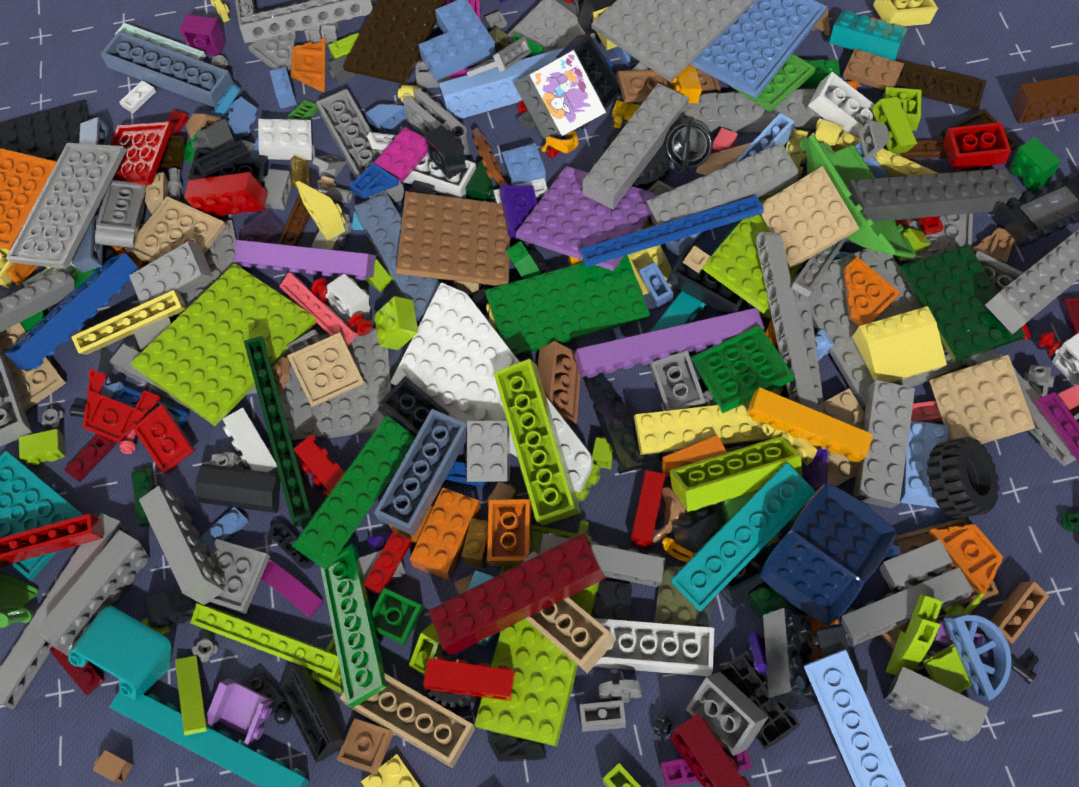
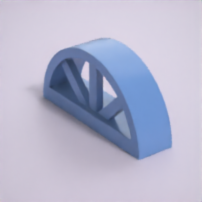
M955 614L944 617L945 624L977 699L992 700L1005 687L1011 671V652L1004 634L994 623L980 616ZM965 621L970 622L968 629L965 624ZM978 626L984 631L990 641L975 647L973 639ZM993 648L994 653L993 667L982 663L979 657L980 654Z

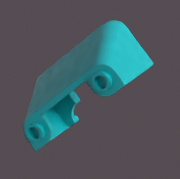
M106 606L98 613L70 649L68 661L72 665L79 667L85 666L88 661L118 678L120 692L124 696H129L136 701L170 670L171 644L162 634L115 607Z

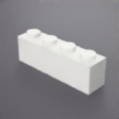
M243 408L222 419L226 425L223 429L228 437L232 436L234 438V441L231 443L237 452L241 450L243 455L240 458L245 466L249 465L255 471L279 474L276 462Z

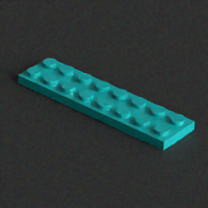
M785 463L669 581L701 612L811 499L816 491L788 463Z

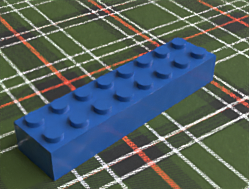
M126 253L112 256L13 345L5 355L20 370L39 368L44 363L43 359L47 355H53L58 350L56 347L60 343L64 344L67 342L74 330H80L85 325L84 321L87 318L91 319L94 317L101 305H107L114 293H120L124 289L123 285L127 281L131 282L129 275L140 269Z

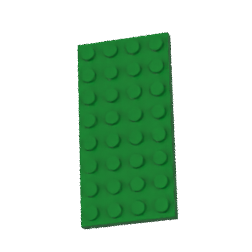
M628 255L622 258L614 271L597 265L585 267L583 262L485 290L498 334L516 357L540 350V348L552 342L562 344L650 318V313Z

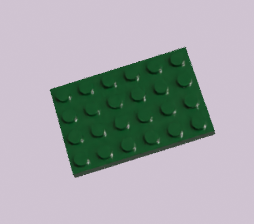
M969 244L900 267V273L921 308L929 307L937 322L941 342L953 362L1022 340L1026 336L1022 328H1019L1012 334L985 306L999 291Z

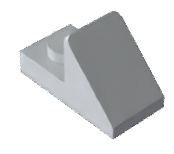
M334 155L314 157L312 164L319 166L320 177L325 176L335 179L345 166L346 161Z

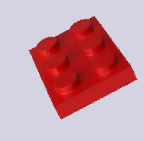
M163 404L133 427V430L163 474L169 473L196 451L167 407Z

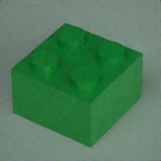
M1035 137L1018 148L1009 170L1034 193L1042 185L1050 183L1061 160Z
M384 588L371 613L375 633L405 647L423 611L422 605Z

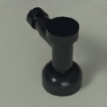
M1011 653V669L1025 678L1026 683L1030 684L1037 675L1033 672L1035 664L1038 663L1039 658L1031 655L1029 661L1023 667L1017 663V657Z

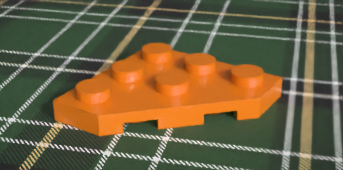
M859 257L853 259L843 270L849 318L858 326L872 323L901 293Z

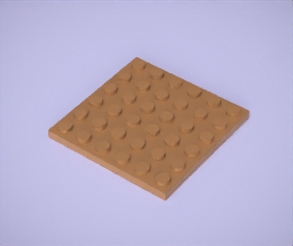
M405 191L396 274L496 286L508 284L509 256L506 250L510 248V238L502 203L497 204L487 201Z

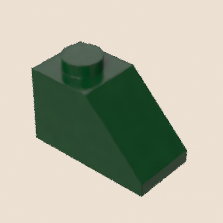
M480 161L465 187L466 196L471 200L488 202L489 198L493 197L494 189L492 187V180L488 176L484 164Z

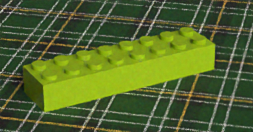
M531 359L493 372L536 522L544 526L581 513L537 365Z

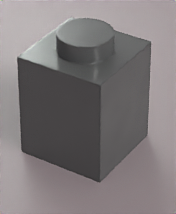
M346 55L328 63L330 69L328 74L332 80L335 79L338 85L356 77L355 73L344 71L343 65L347 59Z

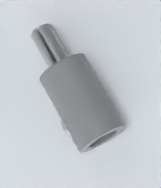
M333 186L329 189L319 188V192L328 195L332 200L347 204L352 200V191Z

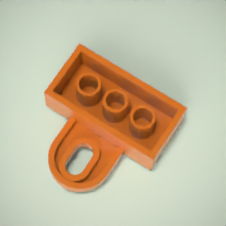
M442 488L434 506H430L415 536L393 526H390L392 532L394 531L409 538L416 544L410 557L414 568L450 581L462 555L471 518L477 519L481 511L480 502L471 497Z

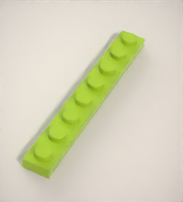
M196 603L191 624L327 676L338 677L340 666L337 654L210 606Z

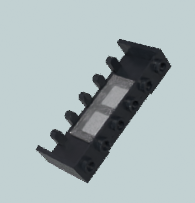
M1071 172L1063 182L1056 179L1049 189L1042 185L1035 195L1029 191L1021 201L1013 198L1008 206L1002 202L994 215L1020 247L1033 244L1043 236L1048 237L1056 230L1061 231L1071 223L1076 224L1079 222V173L1075 176Z

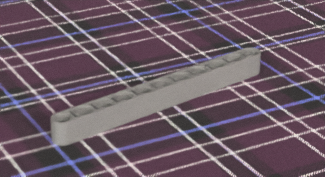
M760 232L757 235L756 244L779 353L795 379L786 384L789 400L820 412L795 296L791 288L792 283L780 233Z

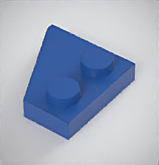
M372 163L349 187L351 191L364 199L398 186L399 180L375 163Z

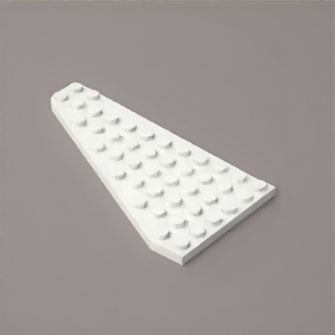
M441 283L418 327V333L410 342L390 383L396 386L406 376L448 411L450 417L466 424L467 421H507L493 372L520 363V361L467 293ZM547 398L574 490L581 493L593 468L592 455ZM510 432V453L518 457Z

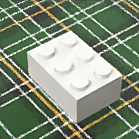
M258 119L259 158L312 160L311 120Z

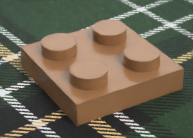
M354 718L345 738V743L342 745L336 760L377 775L394 732Z

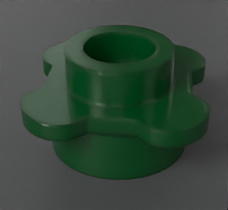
M1063 511L1061 514L1063 517L1061 522L1062 528L1067 531L1079 532V512L1070 513L1069 511Z

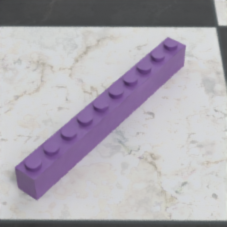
M757 308L579 348L576 350L574 357L580 376L591 378L601 372L612 373L618 368L629 369L640 363L646 365L653 362V360L663 359L688 350V353L691 351L701 352L708 347L716 346L760 325L762 329H764Z

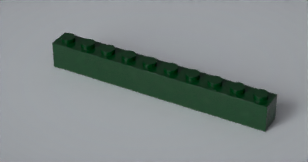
M263 336L244 340L291 521L294 527L305 525L312 518V512L267 346Z

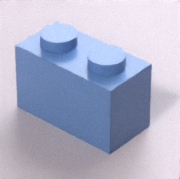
M286 67L271 70L270 75L280 108L297 105Z

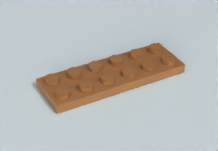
M696 68L702 87L701 94L722 93L717 78ZM653 70L618 71L616 75L624 103L644 102L658 83L674 90L671 82Z

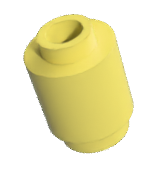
M402 85L398 89V98H401L402 102L407 96L415 100L413 92L419 86Z

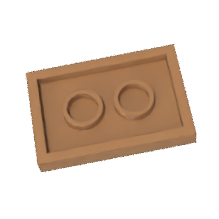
M854 49L844 71L843 78L885 90L886 87L894 88L904 63Z

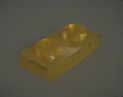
M294 155L290 159L291 187L298 190L295 183L297 181L309 186V162Z

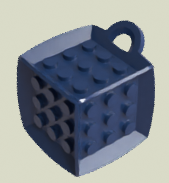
M824 483L807 502L791 530L772 551L760 572V577L791 604L826 625H831L849 608L865 582L871 577L878 566L900 554L899 544L895 541L897 531L880 515L858 499L829 483Z

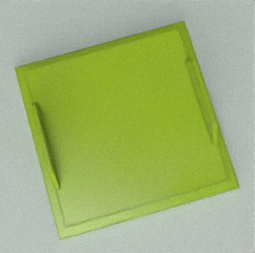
M954 643L922 661L932 681L957 693L971 686Z

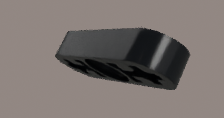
M275 523L270 527L269 535L272 540L299 567L309 569L315 564L311 559L308 562L303 561L297 549L291 551L287 549V545L295 541L297 537L284 524ZM277 530L282 531L286 537L284 540L275 533Z

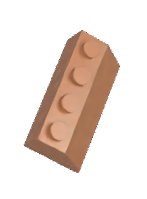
M552 342L539 350L538 371L545 395L567 424H577L581 376L574 357L576 352L557 342Z

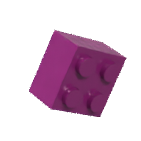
M186 14L180 27L186 45L204 51L208 55H221L226 40L218 19Z

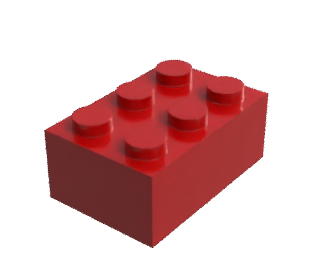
M1002 122L948 128L943 141L952 170L1005 164L1011 152Z

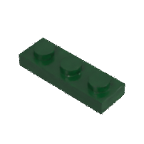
M150 467L131 472L137 521L140 527L150 525L139 501L140 498L155 489L153 470Z

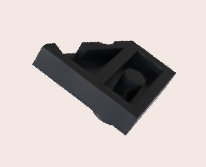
M500 734L488 741L499 762L544 760L547 758L539 742Z

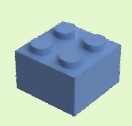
M535 143L502 152L503 165L510 185H517L544 178L546 182L545 167Z

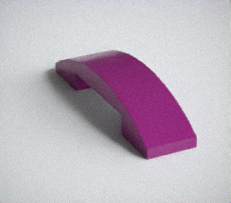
M269 559L261 580L311 618L324 602L291 574Z
M724 750L726 755L735 761L738 772L752 768L747 750L735 756L728 750ZM683 759L660 764L666 786L698 782Z

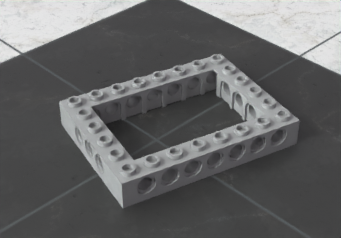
M235 0L239 27L245 43L256 42L265 38L269 39L281 34L286 35L294 31H303L307 28L336 23L345 19L349 20L353 17L366 16L373 9L371 0H309L308 2L293 4L283 8L279 7L256 14L254 0Z

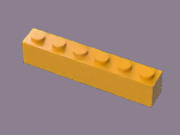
M760 387L753 394L746 415L756 422L766 423L775 430L790 433L792 437L807 440L811 445L826 448L829 452L845 456L853 462H860L868 455L873 434Z

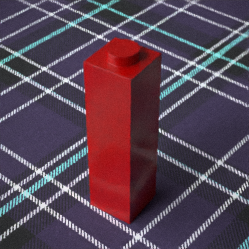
M647 470L645 472L631 536V544H635L638 548L644 549L646 547L651 548L666 474Z

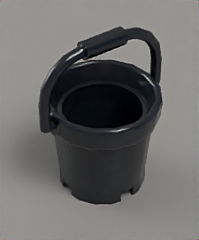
M690 117L688 121L675 126L667 136L666 152L672 162L682 167L683 175L688 173L689 168H696L704 164L710 156L712 150L711 132L705 123L699 120L695 121L694 117Z

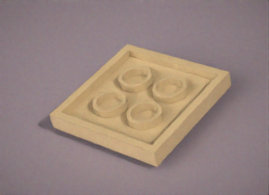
M340 332L287 355L311 408L364 385V381Z

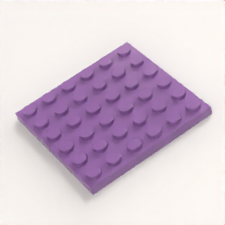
M566 166L517 230L516 238L582 260L580 255L581 248L642 230L651 217L646 201L659 196V194L631 186L613 210L583 195L582 181L588 175V172ZM624 256L595 265L614 271Z

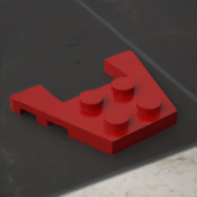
M90 369L83 428L121 443L133 431V427L144 419L162 397L144 390L136 408L101 395L109 376Z

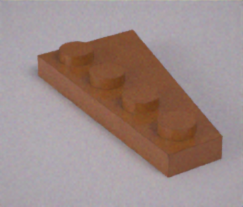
M478 127L472 130L475 137L473 141L479 147L477 151L483 158L481 159L482 163L488 168L486 170L490 179L494 178L500 186L509 185L505 181L507 178L502 173L486 137Z

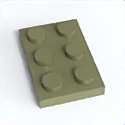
M664 566L662 582L659 585L654 623L697 626L699 611L669 581L682 567Z

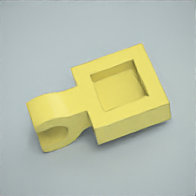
M210 0L223 22L229 21L230 19L227 14L229 9L225 3L223 4V0Z

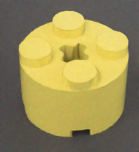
M819 118L816 125L817 130L812 135L816 136L820 144L828 143L834 151L844 126Z

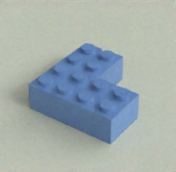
M457 0L435 9L437 24L444 34L419 44L421 59L427 69L429 68V72L435 81L489 59L496 54L494 40L467 0Z

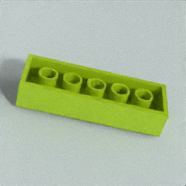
M783 436L670 470L672 491L688 512L698 510L708 505L717 504L718 502L759 490L785 463H788L802 476L801 455Z

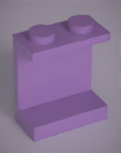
M227 679L219 683L205 722L210 725L221 722L246 735L244 743L249 744L260 739L264 732L263 725L271 714L272 708L270 707L273 700L232 679Z

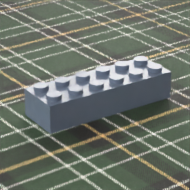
M431 409L374 512L380 521L415 536L467 440L466 423Z

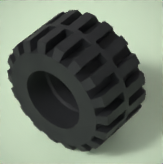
M448 654V657H446L447 661L455 662L456 659L468 661V664L474 665L470 663L468 658H462L460 654H456V657ZM426 689L432 701L451 712L453 710L461 712V708L466 707L467 709L470 707L471 702L474 703L476 701L475 696Z

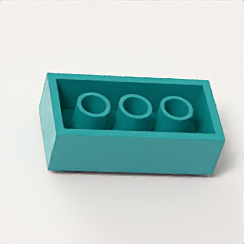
M842 11L834 24L829 43L852 50H862L895 61L903 46L908 28H904L899 24L893 25L884 20H875L867 15H857L852 11Z

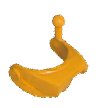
M572 131L566 134L567 140L548 136L546 144L541 148V151L546 152L548 145L568 154L577 148L579 144L577 133Z
M665 537L662 542L665 551L669 555L685 563L695 555V553L676 544L675 540ZM673 549L676 550L677 552L683 554V555L689 556L690 558L684 557V556H682V555L676 553L675 551H673Z

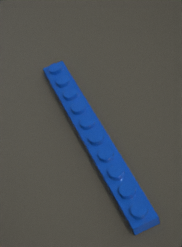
M757 195L581 248L580 255L585 267H589L763 214L764 208Z

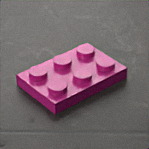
M405 127L374 163L399 181L404 182L428 153L425 137Z

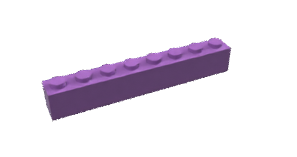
M236 240L234 262H240V266L251 267L252 264L257 265L256 268L267 269L268 266H272L273 270L284 271V268H289V272L295 273L305 270L306 274L316 275V272H322L323 276L333 277V273L339 274L338 277L345 274L347 277L353 275L355 279L366 280V277L373 278L376 256L364 253Z

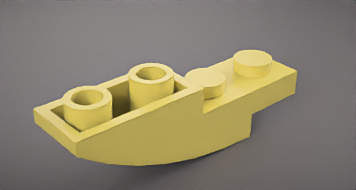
M756 422L771 439L783 436L801 455V461L805 465L812 463L817 449L809 441L792 437L790 433L782 430H775L766 423Z

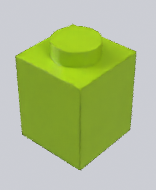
M596 437L592 455L593 463L600 468L612 469L613 449L607 443L605 437Z

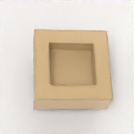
M694 246L683 263L699 273L710 256Z

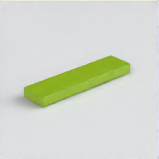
M191 656L175 659L184 736L205 732L207 729L197 657Z

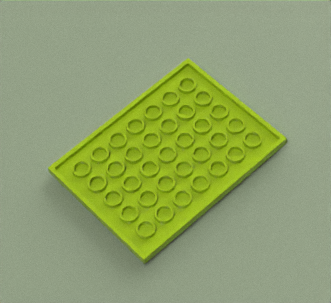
M234 263L130 364L135 370L213 426H216L255 386L244 340L263 336L273 368L288 353L287 345L304 336L317 323L315 321L316 317Z

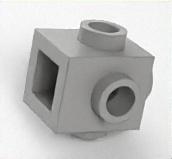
M1031 365L1029 373L1025 372L1024 379L1029 382L1030 386L1037 393L1046 396L1049 387L1053 388L1055 376H1051L1052 367Z
M226 451L223 454H212L211 465L243 469L241 458L234 452Z

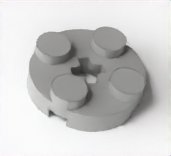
M619 680L620 683L617 684L609 681L599 685L600 701L617 699V701L623 700L624 703H628L630 698L642 697L641 684L635 680Z

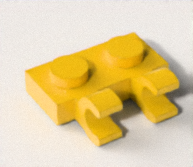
M617 100L612 112V117H614L615 121L614 127L621 128L623 120L629 121L641 105L624 103Z

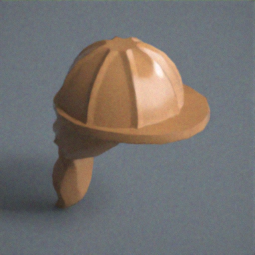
M668 487L662 490L663 498L667 505L665 509V526L654 533V543L665 538L673 530L672 522L689 513L675 493Z

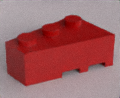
M311 434L297 445L294 451L301 462L299 465L301 470L305 474L310 473L312 475L311 480L317 487L322 486L324 489L323 493L327 497L344 474V471L327 455L328 452L318 445L316 438Z

